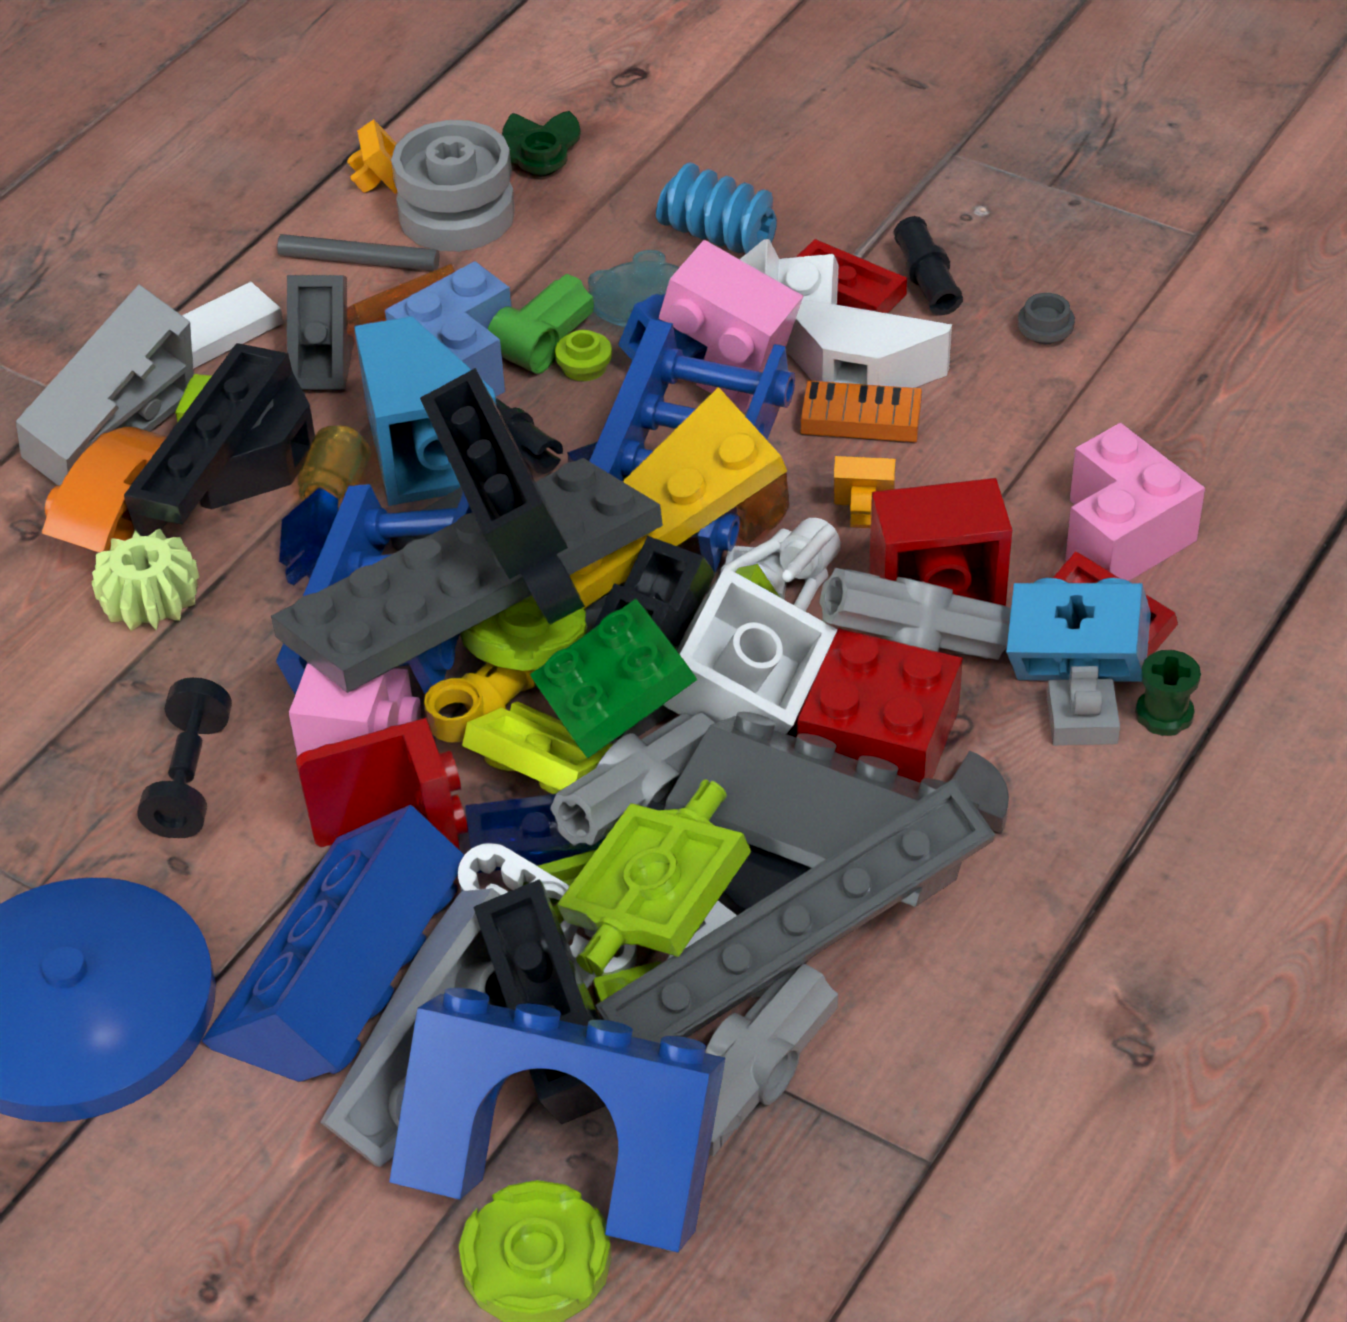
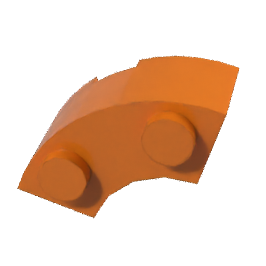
M122 427L101 434L74 463L62 484L55 486L48 494L45 502L46 520L42 534L99 553L110 550L111 538L123 541L131 539L134 534V527L124 494L166 437L137 427Z

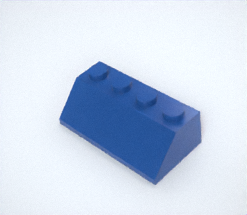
M408 805L337 837L202 1039V1042L213 1051L297 1082L328 1072L336 1074L343 1070L360 1049L361 1042L357 1037L368 1019L377 1015L390 1001L394 993V988L390 984L401 966L410 962L417 955L421 946L426 941V935L422 932L428 922L456 894L458 886L454 883V880L458 876L459 864L464 854L412 805Z

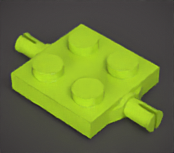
M707 779L702 780L699 788L687 805L679 810H655L630 803L557 904L566 923L595 931V934L583 951L576 957L577 963L583 970L591 975L595 973L596 976H601L620 946L626 944H637L677 957L681 955L751 853L743 833L715 826L709 821L727 797L725 790L714 781L709 783Z

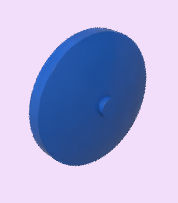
M77 878L53 882L20 893L0 904L1 1114L36 1122H66L97 1117L116 1111L150 1094L171 1078L186 1063L200 1044L211 1020L215 1003L216 982L206 940L193 918L179 904L152 888L112 878Z

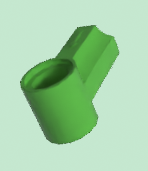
M565 274L559 280L553 281L521 310L512 306H505L500 309L491 320L488 330L500 339L503 359L535 374H541L553 364L556 358L555 347L559 340L568 335L594 312L593 296L587 292L580 279Z

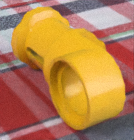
M487 662L475 674L466 673L461 678H449L439 681L428 690L424 700L426 718L432 734L437 739L446 742H462L467 722L499 708L506 709L505 705L520 691L532 689L536 683L529 674L535 670H514L497 667ZM452 703H462L469 711L463 716L448 718L438 713L441 708Z

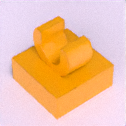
M373 119L357 130L361 149L352 154L347 160L348 164L355 171L350 178L363 193L375 188L382 180L396 194L398 191L394 183L391 159L397 143Z
M835 456L834 504L850 505V527L871 528L872 492L895 489L896 459Z

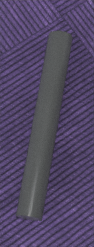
M280 234L277 244L279 256L437 271L440 259L439 250L287 234Z

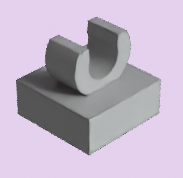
M1098 666L1071 667L1069 680H1048L1046 698L1053 746L1118 744L1120 722L1113 679H1097Z

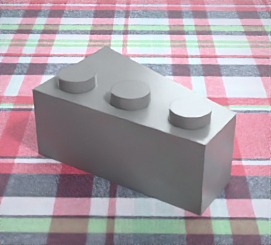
M139 284L15 421L21 457L55 484L61 485L74 463L101 434L122 427H137L150 432L176 411L190 378L194 375L190 321Z

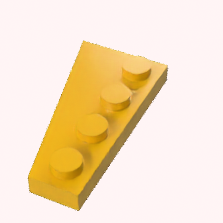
M719 387L623 481L660 504L663 526L569 575L585 605L584 608L610 592L614 583L620 585L627 580L647 536L678 546L787 472L782 456Z

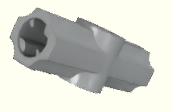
M835 568L830 578L824 581L819 601L823 612L822 621L880 634L883 635L882 639L938 652L940 647L985 659L999 660L1002 652L1007 648L1011 607L952 594L953 589L903 577H897L896 581L847 568L846 570Z
M702 712L696 715L683 713L642 740L633 733L623 736L605 753L596 769L556 793L550 809L555 815L558 832L574 846L578 843H587L592 846L608 835L630 803L648 807L653 800L666 805L668 796L709 726L715 722Z
M804 963L800 967H796L774 981L744 1017L737 1013L731 1014L714 1032L705 1053L725 1057L726 1060L709 1151L710 1156L714 1157L759 1102L770 1105L782 1095L795 1074L801 1051L837 1010L838 993L830 987L824 975Z

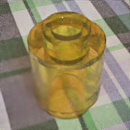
M342 425L326 426L316 433L297 479L300 487V499L312 510L325 514L337 513L348 486L360 484L371 457V449L367 441L356 430Z

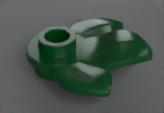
M570 111L554 116L544 126L512 113L503 127L502 136H504L510 149L511 163L518 164L521 169L531 174L546 176L554 173L566 164L568 149L579 141L581 129L577 118Z

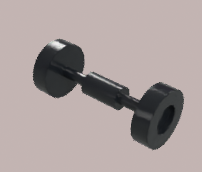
M196 677L178 680L170 687L164 708L166 717L174 726L185 731L177 736L168 775L173 781H159L147 786L142 792L137 810V816L141 824L152 833L162 837H192L200 832L204 824L207 802L199 791L186 783L194 779L203 740L198 734H213L222 730L228 723L232 707V699L229 693L221 685L211 680Z

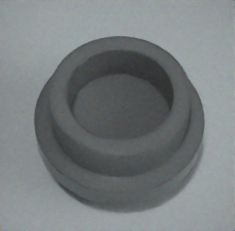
M1038 293L1031 296L1018 315V328L1021 333L1037 343L1051 344L1067 338L1074 330L1075 316L1070 309V304L1064 297L1058 294Z

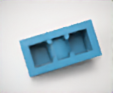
M1042 578L1034 583H1014L1007 655L1017 680H1069L1071 667L1098 666L1097 679L1142 682L1141 668L1148 653L1151 617L1143 584L1131 583L1120 578H1106L1097 583H1067L1056 578Z

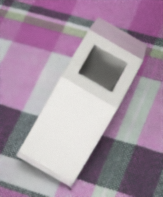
M802 299L786 345V351L812 381L916 388L947 376L950 365L952 324Z

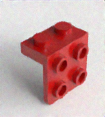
M426 718L390 726L380 731L337 743L326 744L305 751L296 758V767L309 823L317 846H330L337 837L408 805H412L460 850L458 835L468 833V825L458 794L451 795V792L461 790L458 770L450 750L439 753Z

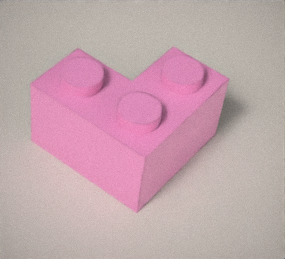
M703 240L670 278L658 319L673 323L675 329L707 346L704 360L763 372L773 345L777 344L786 347L803 295L708 241ZM696 383L697 386L711 394L718 388ZM720 388L739 410L744 413L747 411L753 398L752 394Z
M1122 423L1113 426L1075 448L1070 501L1074 506L1071 507L1065 560L1067 561L1077 551L1120 579L1132 580L1197 541L1205 487Z
M307 664L289 710L297 757L305 751L326 744L337 743L380 731L390 726L419 720L421 716V702L419 697H412L409 673L406 669L393 668L347 693L311 664Z

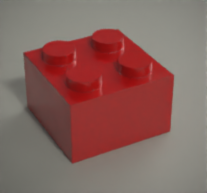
M989 478L872 492L869 574L896 581L897 577L917 580L953 589L952 594L1006 606L1013 529L997 479Z
M838 628L799 715L798 734L805 733L826 738L836 744V753L858 760L860 756H872L889 761L898 767L897 775L921 783V780L924 778L933 779L959 711L963 658Z

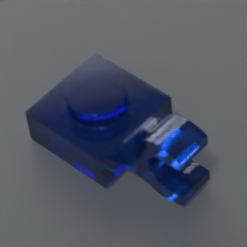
M321 487L302 501L281 521L279 562L287 566L285 570L286 579L293 586L305 576H308L310 579L338 512V498Z

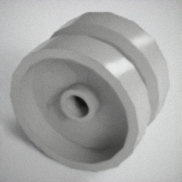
M444 120L425 124L407 133L396 144L391 162L394 183L398 191L396 201L399 222L404 234L416 244L439 251L461 252L483 247L500 238L512 225L515 203L513 187L510 183L512 172L510 149L504 136L490 126L470 120Z

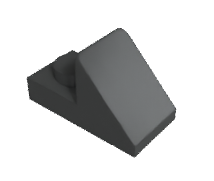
M287 275V353L289 354L292 371L302 390H345L354 345V337L347 334V277L344 275Z

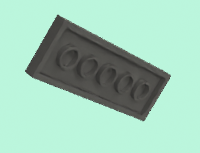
M584 458L566 463L558 471L536 481L567 543L568 548L558 553V556L569 575L663 526L660 504ZM472 512L461 516L455 523L423 539H417L408 543L404 549L372 565L356 569L350 576L317 593L301 597L295 604L271 615L277 639L348 693L532 594L521 573L511 579L507 577L483 536Z

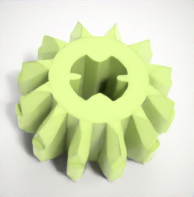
M161 529L155 530L149 536H141L135 530L133 537L126 541L111 538L110 550L96 554L95 570L92 572L94 578L92 580V587L95 598L100 601V605L103 607L104 613L108 615L110 622L124 621L131 631L142 623H150L157 631L160 620L168 618L180 621L182 608L195 605L199 573L196 560L192 559L191 552L183 544L181 537L166 538Z

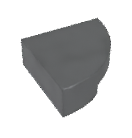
M969 751L953 778H956L971 801L979 804L978 811L990 828L1002 834L1008 813L1009 795L1007 785L1001 773L991 762L979 754Z

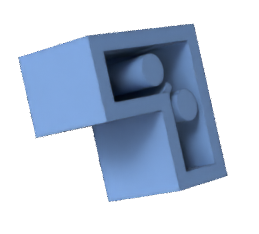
M476 261L385 309L386 321L413 316L470 369L476 368L480 377L493 388L495 397L505 392L500 339L488 330V326L500 309L505 306H511L510 287Z

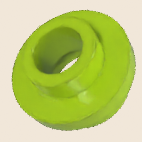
M577 330L559 340L555 347L556 361L564 374L570 379L591 381L605 373L607 365L612 358L611 343L605 336L591 330Z

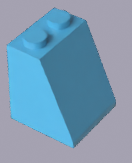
M413 316L354 326L367 415L388 506L448 495L461 486L420 397L472 369ZM482 379L493 401L496 404V398L493 388L490 387Z

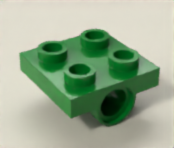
M634 599L622 609L607 615L597 627L569 647L554 653L545 664L529 674L587 759L697 681L687 663L637 599Z

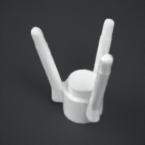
M807 518L793 531L784 528L780 529L770 540L723 565L721 572L724 567L736 572L739 567L753 565L767 556L779 552L781 553L780 562L784 569L782 579L785 582H791L794 578L805 579V584L794 606L806 612L817 589L828 578L826 567L840 552L841 541L839 534L827 521L820 518Z

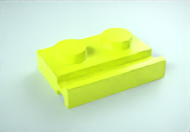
M516 701L511 704L510 711L499 708L467 722L462 746L485 756V762L494 768L505 771H518L538 780L542 789L556 795L562 789L596 769L602 757L613 744H607L587 759L561 720Z

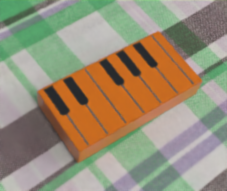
M807 380L801 415V434L917 442L922 388Z

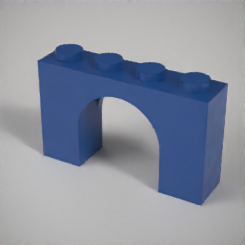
M467 988L445 989L444 994H439L417 1008L389 1183L459 1200L462 1199L483 1181L494 1109L500 1090L510 1075L527 1069L543 1068L558 1070L578 1078L592 1088L605 1103L616 1127L618 1161L605 1235L679 1253L696 1231L725 1057L705 1053L706 1045L691 1038L665 1036L658 1043L632 1037L633 1029L630 1026L615 1021L591 1020L588 1022V1026L561 1021L560 1011L544 1005L518 1004L515 1010L488 1004L489 996L487 994Z

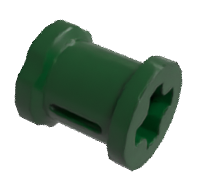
M1160 650L1150 654L1144 660L1141 668V679L1146 690L1138 698L1135 713L1137 721L1144 725L1149 732L1161 736H1175L1191 726L1195 710L1193 702L1190 700V695L1198 688L1201 678L1200 666L1194 658L1176 650Z

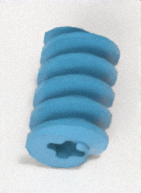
M691 162L684 164L677 175L665 185L656 208V218L660 224L665 226L672 225L674 229L683 233L690 232L692 236L702 240L708 238L709 242L720 247L726 245L729 250L736 253L745 252L747 254L765 239H769L772 244L777 227V217L772 209L773 196L770 191L762 189L755 195L754 187L751 184L744 182L737 187L735 179L727 175L718 181L715 171L706 169L700 174L699 166Z

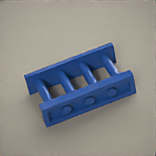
M650 319L589 462L623 482L653 452L644 447L649 430H657L659 425L676 429L696 409L664 402V394L669 383L676 384L678 379L752 394L753 398L745 417L768 440L780 407L787 408L790 405L795 389V373L788 371L786 347L777 344L773 345L763 372L683 356V351L676 347L673 323ZM743 502L691 536L698 538L701 555L705 557L714 572L717 570L724 550L731 552L736 544L740 527L738 514Z
M370 484L348 486L303 596L317 593L350 576L356 569L372 565L392 555H381L385 544L390 541V538L430 535L455 523L461 516L472 513L464 492L457 508L388 513L386 509L381 507ZM460 633L399 665L411 667L424 694L433 685L444 680L447 670L453 666L455 647ZM283 643L276 662L296 695L306 665L310 663Z

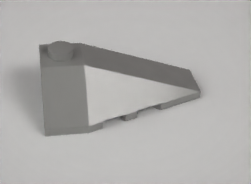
M493 888L461 891L421 946L320 1122L375 1166L381 1167L394 1156L417 1008L439 994H444L445 989L448 988L477 990L489 996L488 1004L508 1008L473 908L476 905L500 896ZM576 961L584 983L588 988L596 975L595 973L591 975L583 970Z

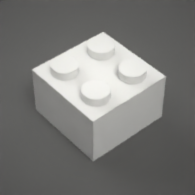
M724 567L698 607L677 648V652L687 663L697 681L667 701L663 706L680 715L683 713L696 715L702 712L715 723L736 716L737 712H751L773 720L776 723L774 730L787 734L797 718L837 629Z

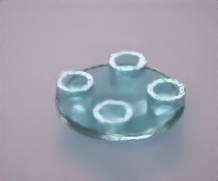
M643 250L634 255L633 262L624 263L609 270L595 271L588 278V293L593 296L594 302L593 312L611 324L625 327L634 305L654 294H665L670 278L680 267L666 263L665 255L660 251Z

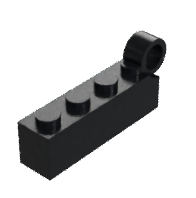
M476 368L420 397L483 536L507 577L511 579L520 573L522 574L533 598L549 625L585 607L572 579L558 556V553L568 548L567 543L505 420Z

